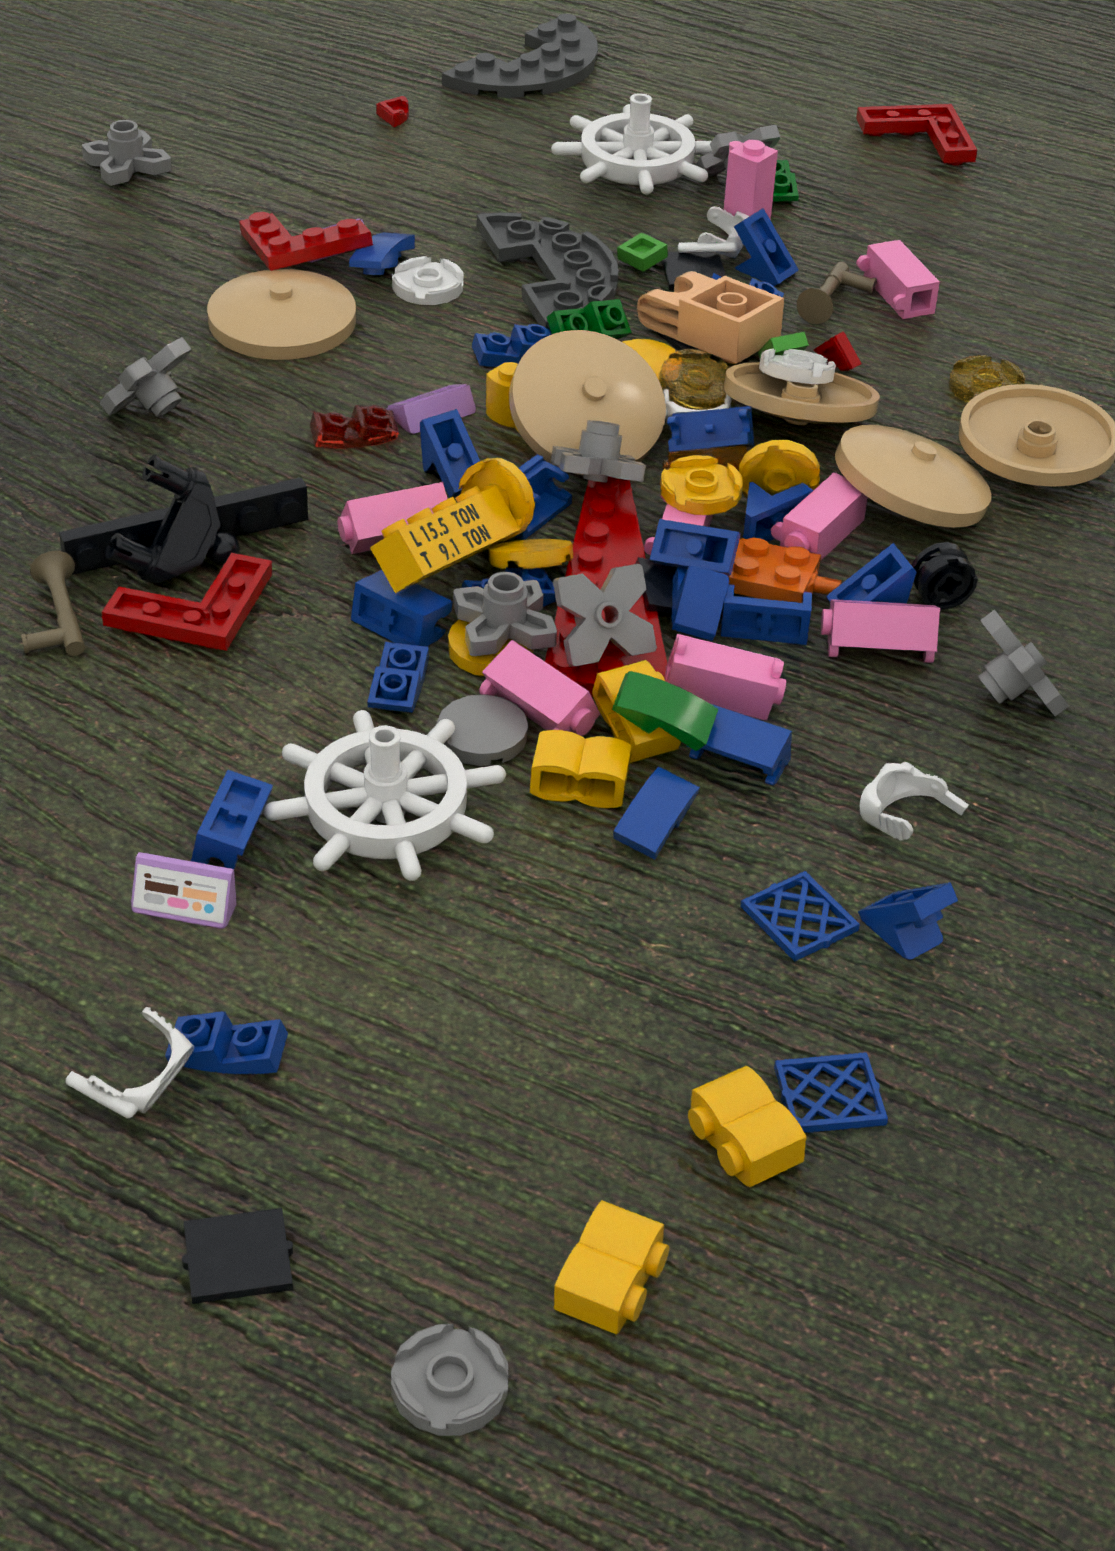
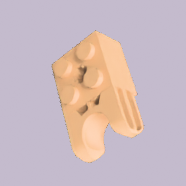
M689 271L676 277L674 292L654 289L643 294L637 302L638 317L645 327L718 356L726 363H740L757 353L770 338L781 336L784 298L727 276L715 280L697 272Z

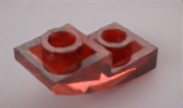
M355 405L351 418L336 412H329L327 414L313 412L309 424L315 447L345 449L374 446L395 440L399 434L393 411L378 405H371L369 407Z

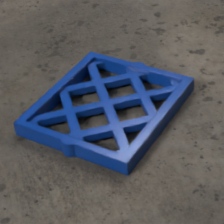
M806 871L778 884H771L769 888L741 900V908L794 962L822 948H828L832 943L859 931L860 924ZM797 885H802L801 894L784 892ZM808 889H809L816 897L807 896V891H808ZM771 897L775 898L774 907L758 905V903ZM781 899L799 902L798 911L780 908ZM805 903L823 906L822 915L804 912ZM829 909H830L838 918L829 917V916H828ZM762 913L771 914V922ZM778 916L796 919L795 927L777 925ZM802 920L820 923L819 932L801 929ZM826 924L843 927L830 934L825 933ZM783 934L793 936L792 944ZM799 937L816 940L803 947L798 946Z
M867 1052L775 1060L774 1069L781 1091V1102L796 1118L804 1133L887 1125L888 1117L879 1092L880 1084L875 1079ZM840 1066H848L844 1071H841L836 1068ZM858 1067L864 1070L867 1079L866 1084L851 1076ZM812 1069L808 1075L799 1071ZM822 1070L837 1078L830 1087L815 1079ZM787 1073L802 1081L794 1091L788 1088L785 1078ZM844 1083L860 1090L852 1100L837 1092ZM808 1086L823 1093L816 1103L801 1095ZM866 1095L873 1098L876 1107L875 1112L859 1104ZM831 1098L846 1106L839 1115L824 1108V1105ZM795 1101L810 1109L802 1119L796 1116L793 1106ZM853 1110L862 1115L848 1117ZM817 1114H819L820 1116L826 1118V1119L812 1120Z

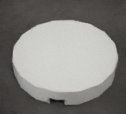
M427 256L411 258L398 264L395 268V274H392V289L398 297L410 303L418 305L448 303L458 298L463 292L464 273L457 264L447 259H440V263L431 262V257Z
M774 349L765 350L761 354L759 369L772 377L805 384H826L834 379L835 362L831 361L827 365L828 359L820 354L797 349L785 350L783 355H775L776 350Z

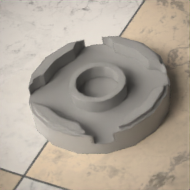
M484 694L470 695L457 699L441 711L437 720L438 723L442 719H449L454 723L455 731L444 745L451 749L464 764L488 766L491 765V760L503 758L502 763L509 761L524 749L528 739V723L525 713L516 704L502 697Z
M437 1324L417 1331L400 1346L391 1370V1396L399 1413L414 1427L437 1436H461L483 1428L500 1413L508 1396V1362L499 1344L483 1331L472 1327L465 1331L454 1329V1324Z

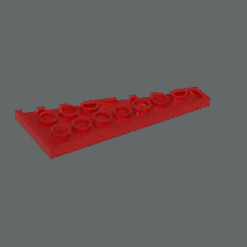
M609 476L607 482L588 480L573 542V559L568 562L565 575L566 577L584 574L601 590L612 568L633 565L638 557L646 558L630 480ZM643 594L629 610L653 625L657 646L656 651L626 656L609 641L599 662L571 667L567 663L564 640L576 626L575 615L558 606L554 620L557 629L556 646L547 649L545 662L588 690L591 697H593L592 691L597 673L647 660L654 670L660 672L665 679L667 658L657 611L646 610ZM602 610L601 616L602 619L605 621V613L604 610Z

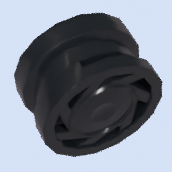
M949 542L936 543L925 548L916 556L911 564L916 571L913 584L927 605H935L940 610L952 609L965 602L976 589L978 577L975 574V569L968 561L965 552L957 544Z

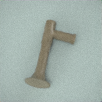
M838 262L826 276L820 288H809L799 295L797 299L798 313L805 321L811 324L824 323L833 313V302L830 296L835 289L842 284L873 294L877 278H869L851 273L846 263Z
M48 551L35 558L30 565L32 578L38 583L48 585L58 616L59 628L27 635L25 633L21 634L25 654L29 653V651L64 644L66 653L71 656L80 655L85 650L78 619L73 611L66 587V579L74 572L75 562L65 552Z

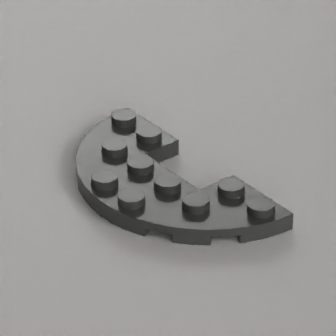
M561 14L558 18L540 24L537 28L525 33V45L535 50L524 53L521 57L508 63L495 58L493 54L480 53L475 58L459 63L454 68L443 72L442 85L473 95H478L480 90L497 91V97L499 98L524 97V91L540 90L542 95L558 92L578 84L593 72L595 61L598 58V42L593 32L583 23L576 20V16Z
M522 213L477 214L476 227L498 262H514L520 258L533 257L548 281L522 285V299L539 325L550 329L546 317L553 311L584 308L592 301L614 299L618 286V264L616 258L607 245L590 232L586 231L581 235L569 230L570 223L545 216L542 217L540 222L522 220Z

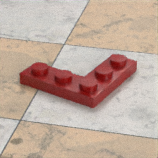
M952 104L857 108L856 120L863 134L882 136L884 133L913 135L916 132H927L943 163L961 165L964 162H976L977 148Z
M257 212L251 214L249 219L239 221L242 236L270 271L373 245L371 231L361 220L344 219L339 221L336 226L324 229L320 227L308 228L302 234L291 236L273 213Z
M231 553L200 603L119 586L101 612L103 626L227 651L271 578L272 561Z

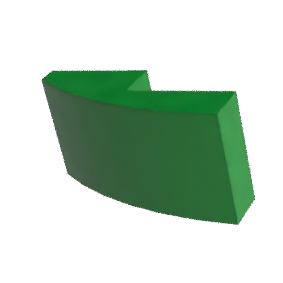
M777 160L773 201H798L799 194L795 173L790 172L789 161Z
M620 299L592 301L584 308L557 310L546 317L552 334L571 330H586L620 339L632 333Z
M633 671L625 674L612 708L613 711L648 734L660 727L695 751L707 744L718 712V708L678 686Z

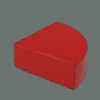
M405 96L379 102L376 104V114L392 127L399 126L409 117V102Z
M844 331L813 349L816 354H820L828 359L827 362H835L836 367L840 371H849L862 364Z

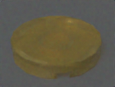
M677 350L671 353L669 358L664 361L659 373V382L662 389H669V398L676 404L694 410L713 409L725 404L724 381L726 371L729 368L728 365L722 360L717 363L715 360L710 359L712 354L703 350Z
M968 356L954 364L953 370L950 373L949 388L955 396L968 403L975 396L987 390L1006 385L1025 384V375L1018 366L1008 360L1001 359L1000 364L992 362V356Z

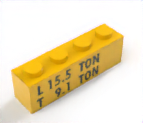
M475 486L455 499L450 497L431 508V510L428 507L407 519L409 525H407L404 518L389 525L381 531L384 539L371 546L370 549L394 592L397 593L487 550L490 546L498 544L516 533L520 528L497 486L482 492Z

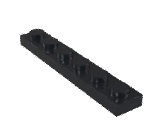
M302 477L214 497L220 521L217 533L227 532L237 537L308 520L307 485ZM169 507L59 532L61 551L69 554L75 562V569L72 575L121 564L106 558L107 545L124 551V549L117 547L115 543L110 541L116 533H120L124 537L146 547L152 545Z

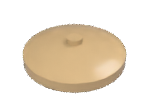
M296 269L263 270L239 276L220 286L212 294L207 305L208 325L211 334L219 343L237 353L270 360L300 359L327 352L343 343L352 334L356 325V303L353 295L345 286L322 274Z
M563 331L539 340L521 358L513 374L509 389L510 411L517 430L530 448L538 455L543 456L544 460L552 464L553 446L579 449L582 430H586L587 420L620 425L619 435H622L620 454L632 456L636 462H641L653 449L665 423V397L653 369L635 350L625 343L608 335L593 331Z
M760 362L734 365L726 371L724 391L728 396L746 406H751V408L757 411L783 418L791 424L858 422L870 419L877 413L879 393L862 381L836 372L832 382L826 384H805L767 375L759 369Z
M1033 384L996 387L975 396L966 404L962 411L959 425V440L965 452L986 470L1012 481L1050 487L1076 485L1099 477L1112 466L1115 460L1114 420L1094 402L1063 389Z
M881 425L856 426L843 434L835 452V460L839 470L856 489L881 506L919 522L942 527L971 526L983 518L991 502L992 496L989 485L971 464L948 448L909 431Z

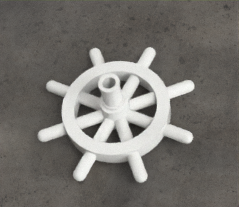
M641 93L630 97V104L623 107V113L607 115L593 122L578 115L572 116L570 118V125L572 128L582 132L581 142H555L551 147L552 153L556 156H581L582 161L587 167L580 174V179L583 183H590L602 177L620 184L640 186L641 192L645 195L653 192V185L667 183L683 175L698 182H705L708 178V172L693 164L694 155H706L712 152L710 146L711 141H695L694 135L688 129L693 125V117L686 114L673 120L664 116L650 114L652 98L647 94Z
M359 710L353 716L356 733L332 742L318 754L292 743L283 747L282 756L286 761L307 769L304 780L305 796L269 802L264 807V816L270 821L308 815L314 829L327 841L313 858V865L319 871L328 870L344 852L372 859L397 858L403 877L406 880L415 881L421 875V866L417 854L439 845L453 832L483 844L489 843L493 839L494 831L489 825L464 815L467 804V789L499 784L505 780L506 771L500 765L465 770L457 755L444 745L455 731V725L449 719L440 720L427 735L386 725L374 727L370 714L365 710ZM367 764L364 773L353 769L354 767ZM421 768L433 774L432 776L412 779ZM333 781L352 788L326 793ZM446 792L439 804L421 797ZM359 807L350 818L338 811ZM409 812L420 818L406 823L404 814ZM375 819L378 822L386 823V825H373L371 823Z

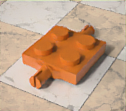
M740 538L732 573L729 575V584L735 585V594L758 599L798 603L803 601V592H812V594L816 592L828 595L842 584V580L818 576L821 561L820 554L810 553L807 549L798 546L787 548L769 544L761 538Z

